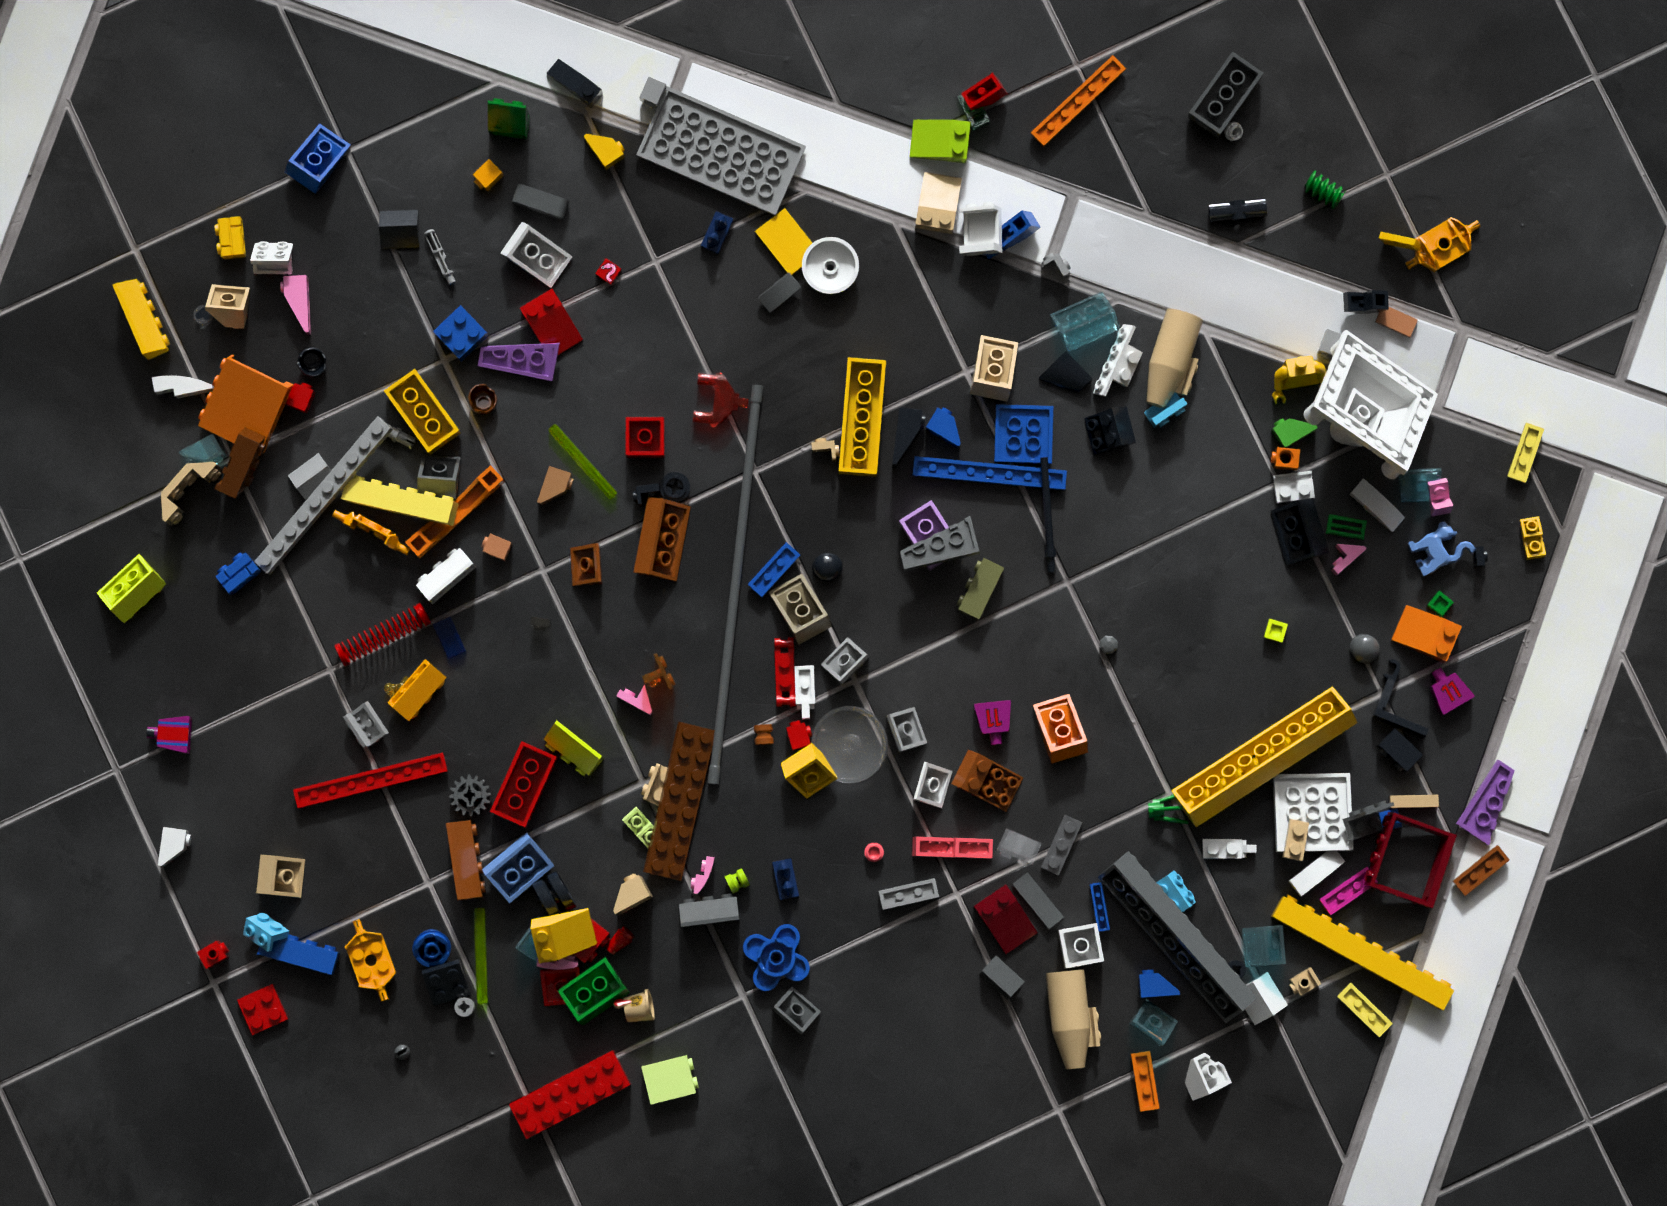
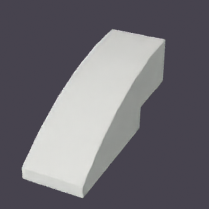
M152 377L154 392L157 395L174 392L175 397L183 398L212 392L214 389L213 385L190 377Z
M1364 478L1349 494L1391 532L1405 518Z
M1326 851L1288 882L1298 895L1302 896L1345 861L1337 851Z

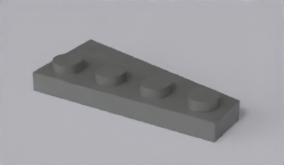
M971 516L949 526V528L940 533L937 532L931 535L932 537L924 541L921 540L900 551L904 571L980 554Z

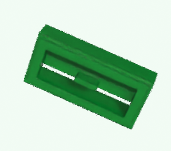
M1329 514L1325 534L1364 540L1367 521ZM1332 519L1361 524L1362 528L1332 523ZM1331 527L1361 532V534L1331 530Z

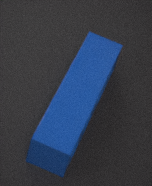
M1102 882L1089 884L1098 931L1110 930Z

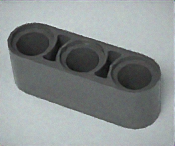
M517 184L512 203L561 220L564 219L570 202L562 197L522 184Z

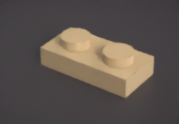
M1289 819L1282 858L1303 861L1309 827L1308 822Z

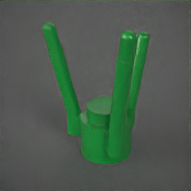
M1174 795L1153 799V803H1148L1149 818H1154V821L1161 820L1188 824L1187 820L1161 816L1164 815V811L1183 809L1182 806L1164 807V804H1160L1175 799Z

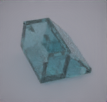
M1283 925L1242 929L1245 967L1286 964Z

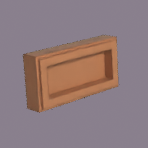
M1389 307V310L1379 312L1375 323L1410 338L1418 319Z

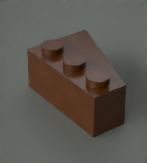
M246 427L238 434L229 455L230 459L227 468H223V479L216 484V490L236 499L247 486H251L254 480L252 476L253 471H256L260 463L258 457L262 455L266 447L263 444L265 436Z

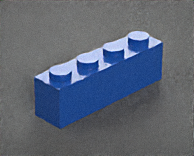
M289 934L287 938L274 941L272 950L269 952L259 946L258 955L334 975L340 952L336 951V947L325 945L322 948L317 946L318 942L306 940V943L298 941L299 937Z

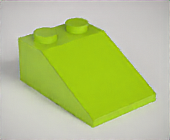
M913 120L909 158L966 163L970 122L960 120Z

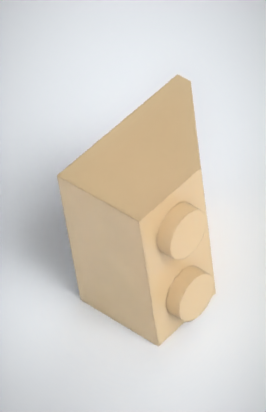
M260 855L256 893L301 898L305 859Z

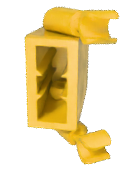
M1300 356L1285 360L1283 366L1274 374V389L1276 390L1272 394L1274 402L1277 404V399L1281 398L1282 403H1285L1286 398L1282 390L1322 383L1326 374L1325 366L1318 361H1314L1313 356Z

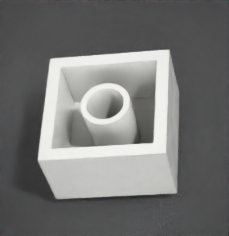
M1097 923L1058 930L1065 968L1104 961Z

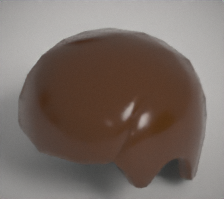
M478 384L470 390L468 403L474 412L486 415L495 409L497 396L495 391L486 384Z

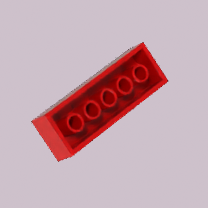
M614 1050L510 1103L509 1106L524 1136L528 1139L631 1085Z

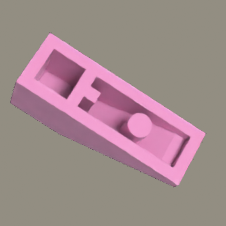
M306 275L283 276V282H280L281 293H284L305 333L311 335L309 278Z

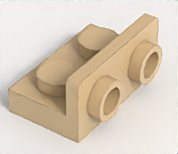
M660 764L651 767L648 777L651 779L648 785H644L641 795L644 796L643 800L659 806L667 767Z

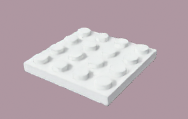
M1350 773L1278 774L1273 777L1276 852L1284 851L1289 819L1309 823L1304 852L1353 850V840H1349L1342 820L1350 817L1349 813L1352 812Z

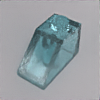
M214 434L179 451L182 457L201 463L215 462L219 464L223 461L222 458L226 456Z

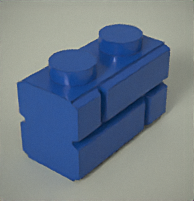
M246 552L244 554H237L232 559L233 563L229 566H222L217 571L218 575L215 576L230 595L235 594L262 572Z

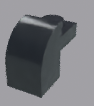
M1370 290L1363 293H1343L1344 312L1370 314L1389 310L1388 291Z

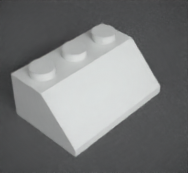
M460 548L458 550L453 549L447 554L448 558L443 563L439 561L432 567L433 571L427 575L425 573L417 580L419 583L416 586L432 604L476 568Z

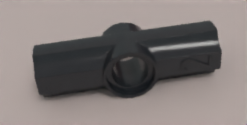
M1266 199L1255 201L1234 200L1226 204L1209 205L1210 222L1228 220L1240 222L1247 220V218L1266 217Z

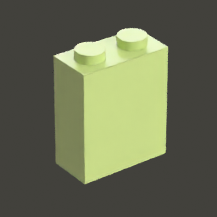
M685 1055L642 1066L650 1104L696 1093L699 1085L697 1077L693 1078L691 1070L694 1069L692 1058L688 1059V1056Z

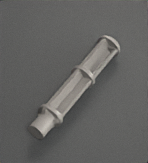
M427 230L424 236L443 277L446 278L449 285H452L456 282L453 277L454 272L448 269L444 261L446 255L435 230ZM433 234L435 235V237H436V239H437V241H438V243H439L440 248L438 247V245H437V243H436V241H435V239H434ZM427 236H429L435 250L432 249Z

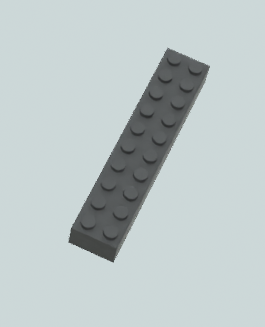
M1129 851L1098 876L1101 882L1225 1023L1243 1012L1257 998L1253 991L1240 979V976L1231 969L1227 961L1217 953L1214 946L1203 937L1200 930L1189 921V918L1182 913L1176 906V903L1167 896L1163 888L1153 880L1150 873L1139 864L1136 857Z

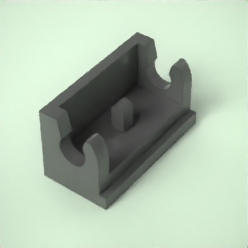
M997 956L979 973L1007 1000L1025 982Z

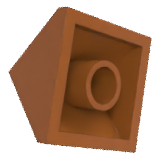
M599 543L570 548L573 586L602 584Z

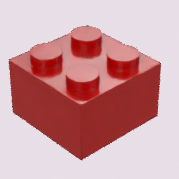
M626 417V458H665L664 417Z

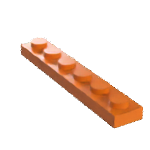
M1112 55L1030 134L1043 147L1047 145L1113 83L1126 68Z

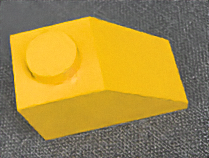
M591 134L583 136L605 170L625 158L623 153L625 149L619 141L616 143L613 138Z

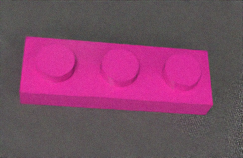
M1365 867L1319 899L1329 915L1334 914L1370 889V887L1364 885V875L1369 870L1368 867Z

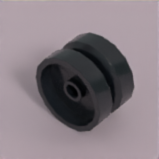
M557 871L547 875L551 888L543 880L532 884L540 903L550 916L562 913L559 903L568 912L577 907Z

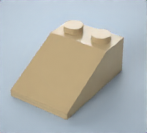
M924 172L915 228L953 234L962 178Z
M981 335L972 378L971 395L1008 401L1012 387L1018 342Z

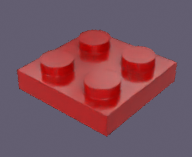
M274 984L237 999L252 1035L288 1020Z

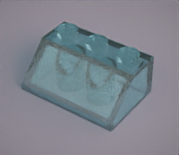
M1103 292L1050 314L1068 352L1120 329L1116 313Z

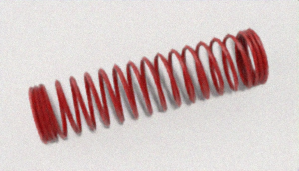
M419 602V604L413 605L419 623L411 610L407 609L414 627L404 611H402L408 629L400 616L396 614L403 633L392 616L391 619L397 635L388 620H385L392 638L382 622H380L387 642L376 625L374 627L381 644L371 628H369L375 646L365 630H363L370 650L359 633L358 637L364 652L355 637L352 636L359 655L354 650L349 639H347L354 659L342 641L341 644L334 645L345 667L350 665L349 657L353 662H356L355 655L361 659L360 651L366 657V649L371 654L373 652L372 647L378 651L377 643L383 648L382 640L386 645H389L388 637L392 642H395L393 634L398 640H400L399 632L403 637H406L405 630L411 634L410 626L414 631H417L415 622L421 629V620L425 626L431 625L422 604Z

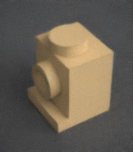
M1311 967L1289 979L1291 981V984H1289L1294 994L1298 993L1299 996L1304 995L1321 984ZM1302 979H1306L1308 981L1307 986L1304 987L1301 985Z

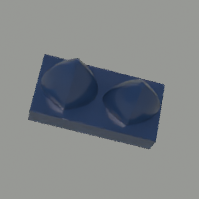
M716 211L701 247L719 254L734 219Z
M791 858L772 862L780 900L798 897L799 893Z

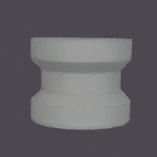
M460 998L455 1003V1012L463 1017L470 1016L475 1010V1004L470 998Z

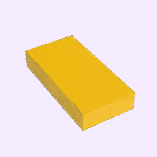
M1380 232L1379 239L1387 245L1415 251L1420 250L1421 247L1419 241L1414 238Z

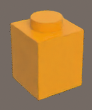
M488 159L473 174L475 178L473 182L480 189L484 188L488 191L504 175Z

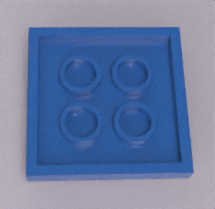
M996 404L994 462L1040 464V458L1048 457V464H1052L1053 406Z

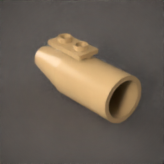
M1168 308L1166 310L1149 362L1146 401L1148 404L1165 408L1174 392L1179 396L1187 395L1190 392L1193 375L1198 369L1197 363L1199 359L1191 357L1203 323L1200 317L1177 309Z
M1084 969L1046 973L1051 1028L1065 1069L1084 1068L1088 1047L1100 1046L1101 1033L1098 1030L1099 1014L1096 1011V1007L1088 1008Z

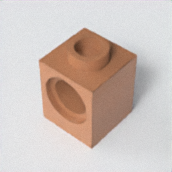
M490 534L489 537L484 538L481 547L484 548V553L506 561L513 544L510 541Z

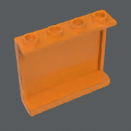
M230 355L224 358L220 364L221 372L213 381V391L209 392L205 402L207 405L199 414L198 419L200 422L198 426L232 443H235L238 434L246 427L266 437L263 443L266 445L264 453L293 384L287 381L281 383L234 360V355Z

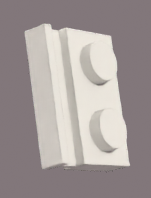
M1312 471L1273 475L1276 504L1309 498L1315 499Z

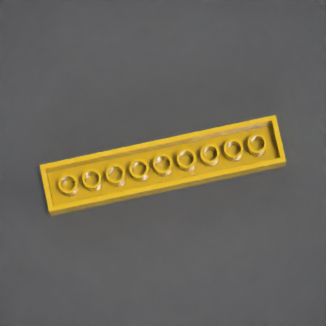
M1331 687L1171 791L1178 805L1183 807L1182 810L1195 827H1198L1358 722L1352 709L1338 692Z

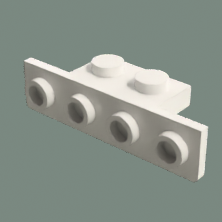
M1123 324L1119 329L1118 337L1110 349V355L1107 362L1103 365L1100 378L1095 383L1094 394L1106 397L1112 381L1128 387L1143 353L1128 345L1136 328L1135 326Z

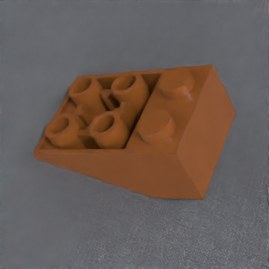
M968 750L951 784L1007 812L1023 777L979 753Z

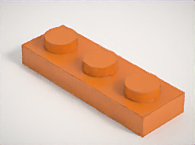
M1150 1051L1132 1053L1131 1060L1140 1112L1159 1109Z

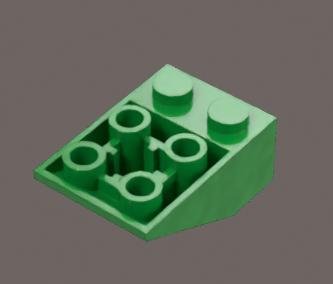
M494 98L493 101L488 100L489 134L527 139L530 115L526 105L519 101L504 103V100Z

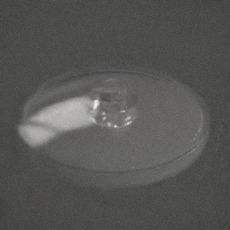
M843 706L831 710L819 720L812 735V743L823 753L837 775L838 779L836 781L857 783L873 776L886 759L888 740L885 729L876 716L860 707Z

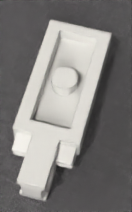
M814 665L795 666L797 710L802 709V719H810V709H814Z
M1202 839L1203 859L1246 858V853H1256V845H1246V840Z

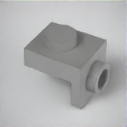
M1051 253L1043 258L1042 268L1053 263L1062 279L1069 276L1071 267L1066 259L1062 260L1059 253L1055 255Z

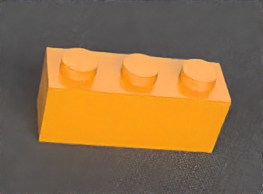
M425 659L389 700L388 704L410 721L411 718L413 719L418 715L419 709L423 704H427L431 700L432 694L436 689H440L444 685V680L447 677Z

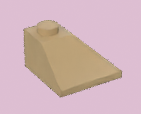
M212 284L205 310L225 327L244 329L248 315L250 288Z

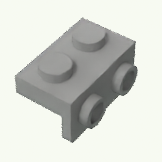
M368 701L351 713L343 716L347 727L352 730L357 742L363 748L374 745L389 733Z

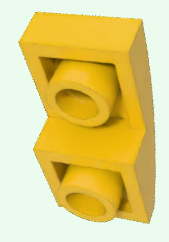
M1539 516L1520 519L1526 560L1546 557Z

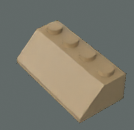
M632 874L624 878L625 882L621 884L613 910L616 915H621L653 897L642 876Z

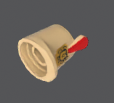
M645 989L642 993L625 997L623 1000L616 999L613 1003L617 1009L624 1007L627 1022L655 1019L654 1005L649 989Z

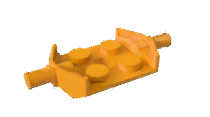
M1452 217L1416 238L1421 244L1420 250L1415 251L1414 258L1405 262V265L1410 269L1417 264H1421L1429 270L1436 272L1441 267L1471 251L1470 234L1481 227L1478 224L1479 222L1476 220L1470 225H1464L1459 220ZM1446 239L1449 242V247L1446 249L1441 248L1439 240Z
M335 510L332 517L340 520L353 530L356 526L368 533L372 530L374 532L373 535L385 541L384 544L392 550L399 551L406 556L410 551V548L399 542L398 536L393 534L391 530L360 514L357 516L354 512H351L347 515Z
M360 919L353 921L356 935L345 946V949L358 980V986L376 989L381 1002L388 1000L385 988L396 975V971L383 935L381 933L365 931ZM369 955H374L377 959L376 964L373 966H369L366 963V958Z

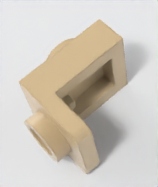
M819 438L811 443L812 452L831 451L832 462H835L836 457L840 456L839 445H835L834 440L826 441V438Z

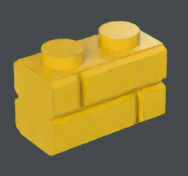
M238 216L218 219V224H215V233L220 239V243H217L218 255L221 254L223 259L246 257L242 218Z

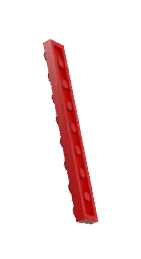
M439 753L293 789L297 808L299 809L448 772L444 753Z

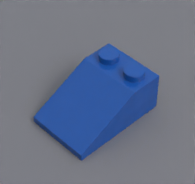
M319 123L289 159L284 173L316 194L327 181L351 144Z

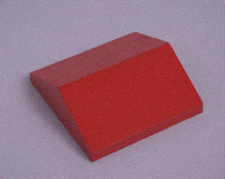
M579 966L561 970H540L544 1006L566 1004L557 990L580 975Z

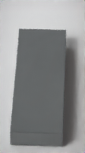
M1028 872L1012 884L1048 929L1064 918Z

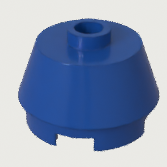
M428 929L423 931L414 940L412 947L413 955L423 966L441 965L450 955L451 943L448 937L440 931Z

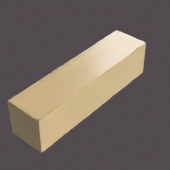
M1438 795L1389 796V803H1394V806L1389 808L1439 807Z

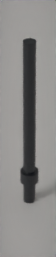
M1048 457L1040 458L1046 537L1045 557H1047L1048 572H1056V549H1054Z

